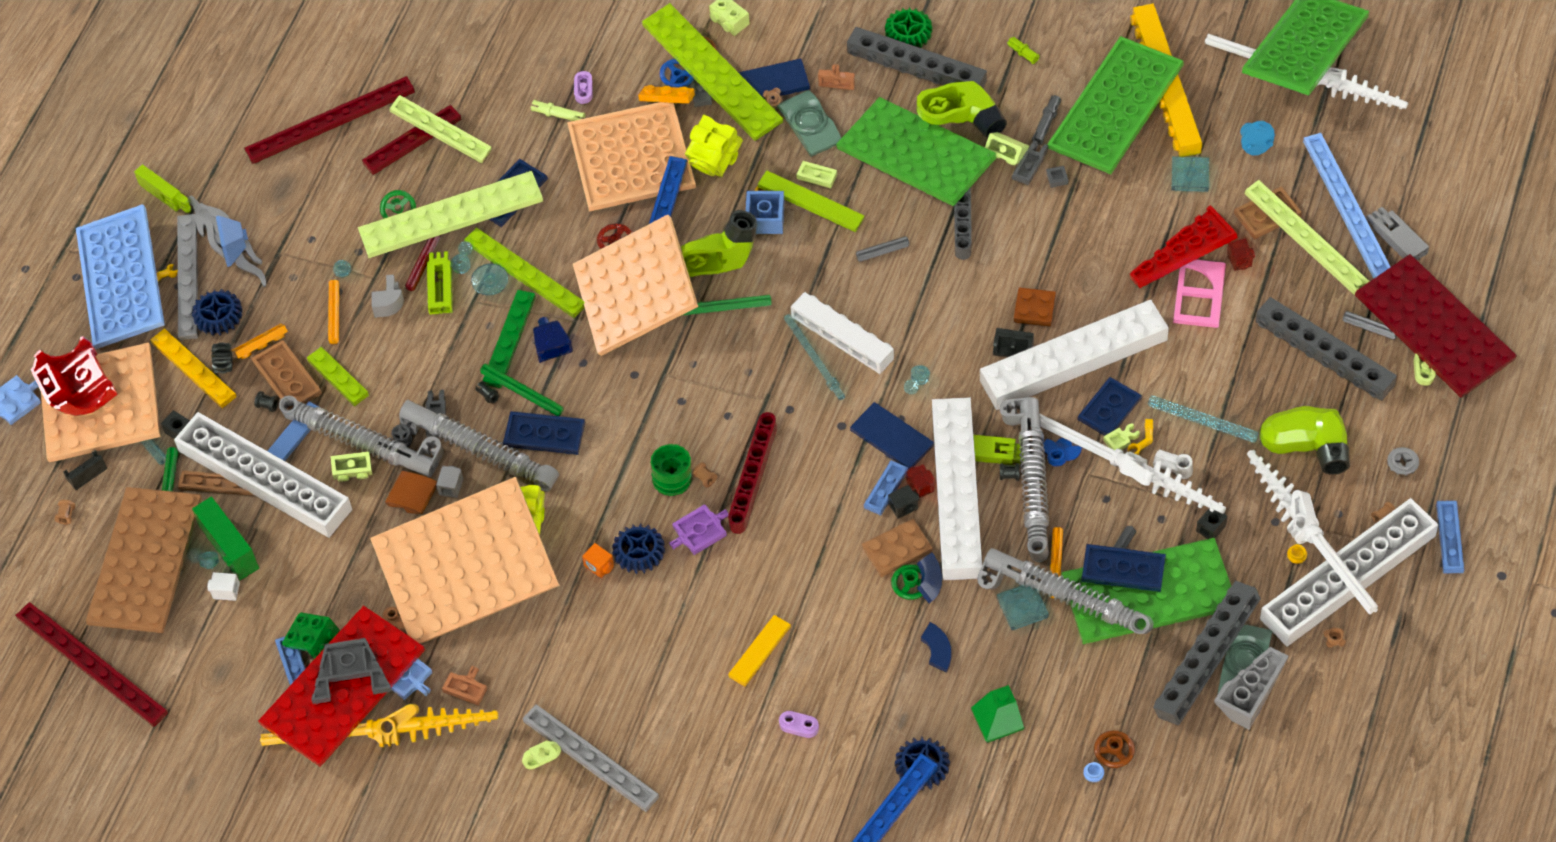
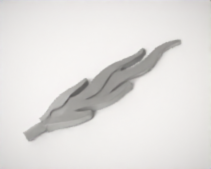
M189 196L188 202L194 208L199 234L204 237V229L206 227L211 248L225 259L223 250L218 246H221L216 216L230 218L222 210L199 203L193 196ZM245 240L246 248L244 250L253 262L262 264V260L256 257L250 242ZM241 253L235 260L238 268L256 275L261 280L263 287H266V278L262 270L249 263Z

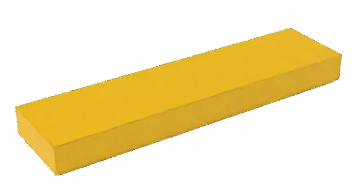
M773 615L729 672V678L746 687L791 628V625Z

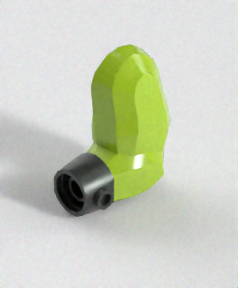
M736 210L731 215L725 230L721 234L706 235L700 239L683 244L680 248L689 277L720 274L743 267L753 248L756 236L757 219L755 216L747 211Z
M1311 406L1296 407L1269 416L1261 426L1260 440L1263 446L1270 452L1283 454L1295 451L1308 452L1316 450L1322 472L1329 475L1343 473L1350 467L1347 433L1343 419L1336 409Z

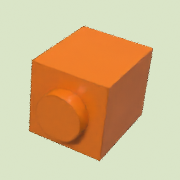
M596 543L582 556L584 566L600 578L605 574H609L614 567L613 556Z

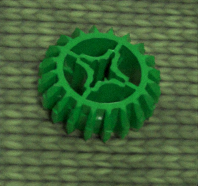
M902 7L901 11L896 10L895 14L890 13L884 27L886 37L922 48L923 44L927 45L933 32L932 22L928 14L924 15L923 10L918 12L917 8L911 10L910 7L908 10Z

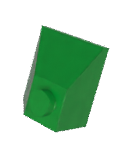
M1009 685L990 691L971 707V711L986 743L1024 730L1018 705Z

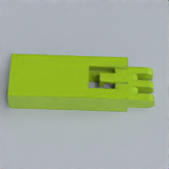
M143 164L134 171L138 184L175 212L179 209L185 213L191 212L192 209L188 198Z
M444 251V258H441V252H437V258H434L433 252L429 253L427 288L430 315L453 313L452 266L448 251ZM435 272H438V279H443V282L441 280L435 282Z
M973 435L975 461L1013 465V463L1022 464L1020 461L1022 458L1020 456L1021 451L1019 450L1021 446L1016 443V439ZM995 449H999L1000 453H994Z

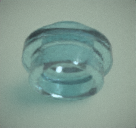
M345 260L337 261L333 267L335 276L340 278L347 277L352 271L350 263Z

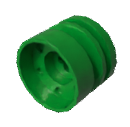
M677 444L663 445L653 452L650 465L654 488L666 496H676L687 491L692 483L691 457L689 452Z

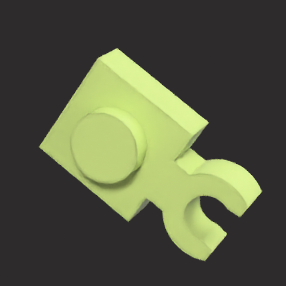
M1131 423L1126 426L1124 431L1119 427L1105 435L1103 441L1113 450H1123L1131 444L1130 440H1135L1139 437L1140 432L1138 430L1135 433H1131L1130 431L1134 429V424Z

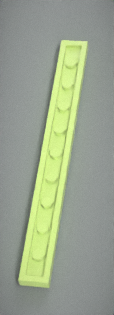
M1260 180L1245 190V195L1354 295L1359 288L1370 282Z

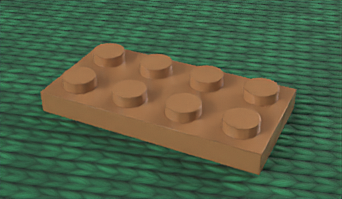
M284 340L251 358L254 366L280 400L290 395L295 397L297 401L307 404L309 401L322 395L320 388ZM289 406L287 410L293 409L294 406Z

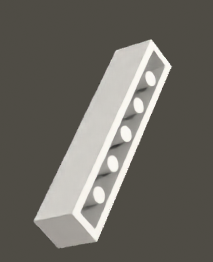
M804 292L791 306V317L875 372L881 374L894 360V349L890 344L882 342L873 333L863 330L859 324L849 321L845 315L838 314L832 307L827 304L824 305L815 296H810Z

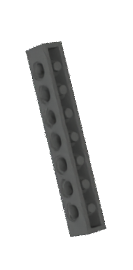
M855 27L847 41V53L852 56L881 64L887 68L899 70L902 73L914 75L920 79L923 78L935 84L946 85L949 83L974 81L984 88L987 82V70L859 27Z
M1269 297L1257 311L1255 322L1261 328H1266L1277 338H1282L1293 348H1298L1308 357L1320 362L1322 366L1330 368L1338 376L1349 380L1354 386L1365 390L1373 398L1383 401L1395 387L1397 375L1275 299Z
M1235 581L1227 590L1226 596L1218 604L1215 613L1207 621L1202 633L1197 636L1196 642L1186 653L1185 659L1176 668L1174 676L1166 684L1160 697L1156 699L1153 708L1158 718L1178 726L1180 725L1261 598L1255 587Z

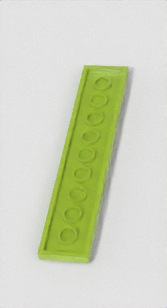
M671 3L642 21L643 27L754 141L783 123V118Z

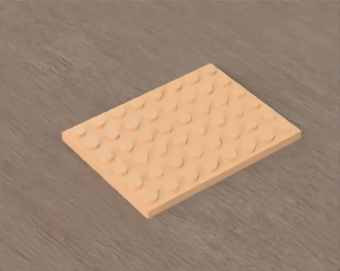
M516 477L370 538L407 635L420 644L560 586Z

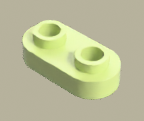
M1415 354L1413 360L1415 380L1424 386L1432 384L1436 375L1435 371L1432 368L1430 369L1429 365L1425 362H1421L1419 356Z

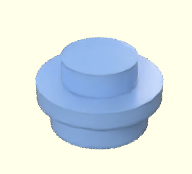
M1091 762L1085 766L1083 774L1089 782H1099L1104 776V769L1099 763Z

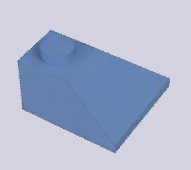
M216 216L221 247L228 267L235 262L246 248L245 240H248L247 231L242 229L241 222Z

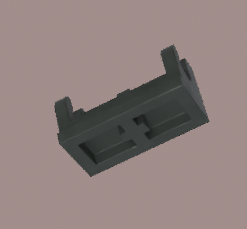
M996 328L993 355L1010 357L1032 348L1034 333Z
M96 450L92 451L93 457L68 473L67 469L63 471L66 480L75 490H78L107 470L103 458L97 454Z

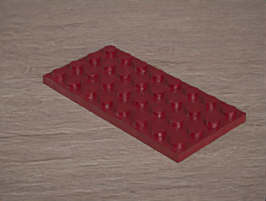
M1411 254L1355 292V296L1406 346L1417 354L1423 362L1428 364L1429 368H1432L1436 375L1460 398L1513 362L1517 357L1503 341Z

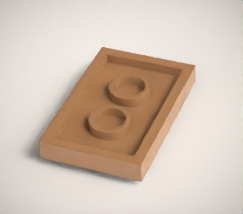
M1282 186L1272 191L1294 213L1301 217L1302 212ZM1253 201L1234 209L1235 216L1253 239H1257L1280 227Z
M914 519L862 543L863 550L880 577L933 552L932 546Z

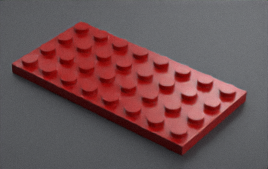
M364 605L329 642L331 644L365 638L391 688L425 651L424 646ZM324 649L258 720L261 726L319 767L325 763L387 693L373 694L371 676L330 682L331 702L313 704L312 694L315 691V683L319 675Z

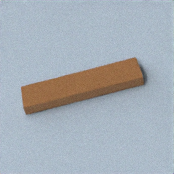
M182 470L178 483V489L253 496L246 489L239 487L237 484L216 473Z

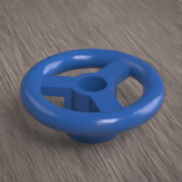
M676 59L668 60L661 66L659 75L662 82L667 86L676 88L687 87L694 80L686 70L678 69L673 65L679 64ZM667 67L671 70L670 81L665 77ZM684 76H689V78L684 82Z

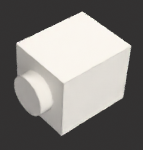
M213 572L212 579L208 581V591H210L212 598L236 601L240 585L237 575Z

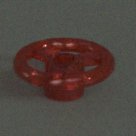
M609 224L599 231L597 244L602 249L606 247L603 243L608 242V245L620 240L623 232L629 235L632 231L623 224ZM618 229L611 236H603L609 230Z

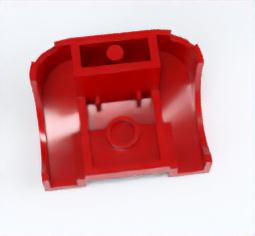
M83 336L79 339L78 345L65 355L51 356L39 350L34 355L35 361L33 368H31L32 374L47 403L66 415L81 416L95 412L118 395L112 381L106 377L96 356L98 354L92 343Z

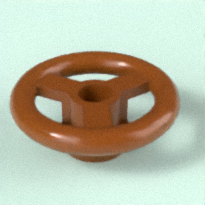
M1112 730L1104 732L1095 741L1094 754L1097 760L1107 767H1123L1134 757V743L1127 734L1121 731ZM1108 738L1106 747H1100L1101 743ZM1122 739L1128 744L1129 752L1126 757L1122 753ZM1110 753L1115 755L1119 761H1108L1101 754Z

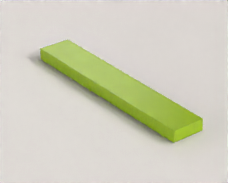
M767 170L758 183V188L765 191H784V200L853 232L858 230L864 220V215Z

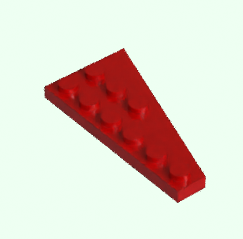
M1210 205L1206 208L1207 212L1202 216L1198 215L1194 218V223L1190 226H1185L1168 240L1162 250L1158 249L1155 251L1154 257L1150 260H1145L1129 273L1131 280L1140 289L1237 239V233Z

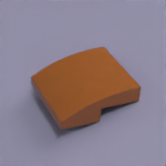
M401 471L385 503L390 507L404 508L407 513L423 514L437 488V481L416 473Z

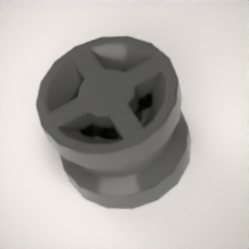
M399 424L392 429L393 440L403 442L407 447L411 445L413 438L407 425Z

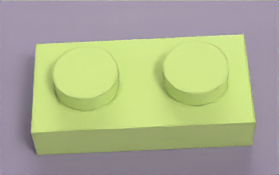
M806 161L802 162L797 172L798 180L827 188L832 187L837 176V170Z

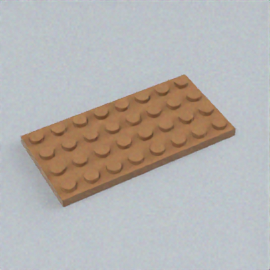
M126 487L86 618L87 625L156 633L164 632L196 521L192 508L201 503L202 497L200 494Z

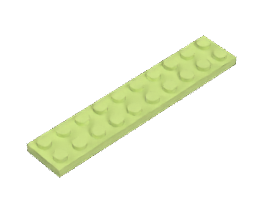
M532 171L360 226L358 230L368 258H372L543 202V197Z

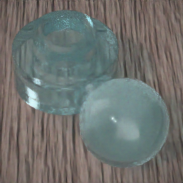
M463 241L459 244L458 251L460 254L455 255L451 260V266L458 274H463L470 269L471 264L467 256L472 253L473 246L468 241Z
M917 365L912 368L911 379L907 380L904 384V390L907 394L913 395L917 393L919 385L926 384L929 381L930 371L927 367Z
M192 548L187 553V558L191 563H199L205 569H212L219 563L218 553L214 551L202 553L200 549Z

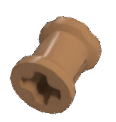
M704 462L699 463L692 471V476L700 479L706 488L712 486L717 480V474L706 468Z
M60 500L55 521L60 524L69 525L72 522L71 514L76 505L70 500Z
M1386 502L1380 510L1372 512L1371 517L1377 523L1396 508L1390 502Z

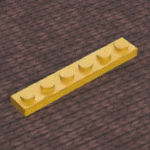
M165 328L150 339L152 345L221 408H224L236 398L235 392Z

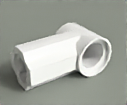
M1162 450L1157 451L1153 466H1155L1158 460H1161L1160 469L1167 470L1168 467H1171V472L1176 473V475H1182L1181 479L1191 477L1193 461L1189 455L1181 454L1178 456Z

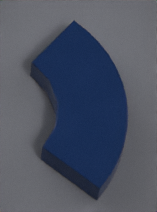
M932 552L917 563L921 571V583L917 589L928 603H931L938 596L942 586L941 568Z
M929 622L921 636V641L931 651L929 665L947 673L951 664L950 642L938 626Z

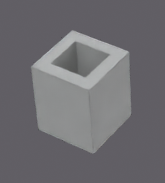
M442 466L436 484L439 495L458 498L464 479L461 469L455 466Z

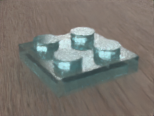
M1172 157L1171 191L1208 192L1209 158Z
M1022 585L997 594L996 598L1011 630L1049 618V613L1040 594L1037 592V589L1034 588L1032 590L1031 586L1026 588V586Z

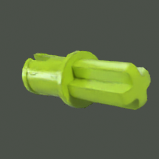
M1015 37L1010 38L1007 42V45L1015 50L1018 56H1023L1031 64H1035L1039 60V54L1031 50L1028 44H1023Z

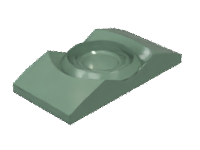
M805 91L777 105L810 157L836 146L837 142L841 139L834 122L826 115L819 100L811 91Z
M1244 624L1226 652L1218 693L1226 682L1235 678L1242 669L1245 670L1269 648L1272 630Z

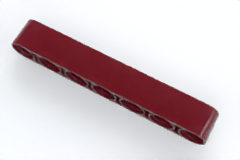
M771 412L762 413L758 419L729 511V528L735 534L743 533L747 528L777 432L776 417Z

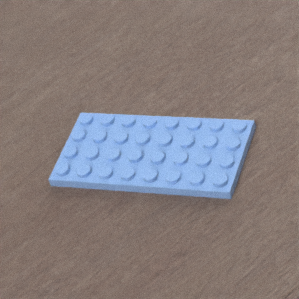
M142 204L77 227L76 234L93 347L99 349L164 326L146 207Z

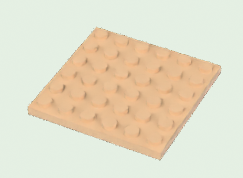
M659 102L567 122L589 212L657 197L669 156L687 159V162H689L685 156L686 147L674 103ZM687 163L679 192L696 188L689 163Z
M669 215L573 263L583 301H585L584 307L597 353L600 356L698 307L673 221Z
M149 343L105 352L96 356L106 377L112 381L118 395L95 412L81 416L66 415L50 406L41 392L46 455L49 463L89 454L93 450L97 452L161 437Z

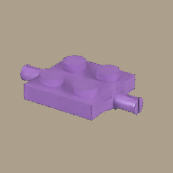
M703 505L674 522L672 525L679 537L669 542L670 546L674 550L676 547L684 544L695 555L726 537V531L721 526L720 521L728 517V511L724 509L716 515L706 505Z

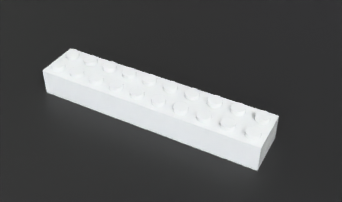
M1148 300L980 369V382L995 409L999 410L1001 403L1005 400L1033 396L1168 340L1169 328L1152 300Z
M971 397L932 399L943 580L977 579L982 567Z
M199 412L196 413L174 439L180 453L220 474L227 480L246 489L253 495L328 538L352 511L350 500L345 495Z
M1410 498L1339 550L1337 554L1363 588L1366 589L1436 536L1438 524ZM1326 560L1262 607L1260 620L1288 647L1355 596Z

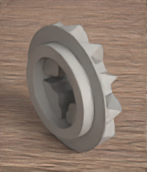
M1400 447L1390 452L1387 465L1397 475L1404 474L1407 476L1410 473L1413 474L1418 469L1419 458L1413 450ZM1401 457L1406 462L1405 467L1400 463Z

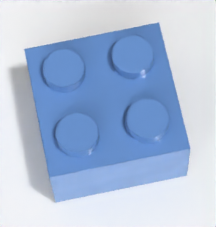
M747 191L746 211L753 214L757 219L756 234H783L784 191Z

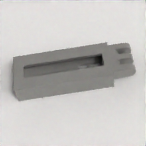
M1380 207L1378 211H1374L1372 215L1369 214L1366 217L1373 225V229L1402 258L1411 254L1416 260H1419L1428 254L1429 246L1392 210L1387 212L1383 207Z

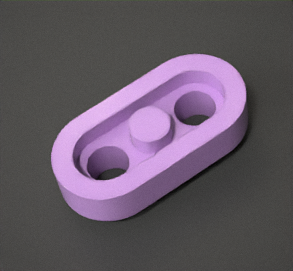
M586 71L578 72L574 77L575 100L580 104L590 102L593 97L592 76Z
M786 711L779 717V725L784 732L811 738L817 735L819 731L818 721L812 716ZM791 718L792 721L787 722L786 719ZM807 723L812 724L810 727L805 726Z

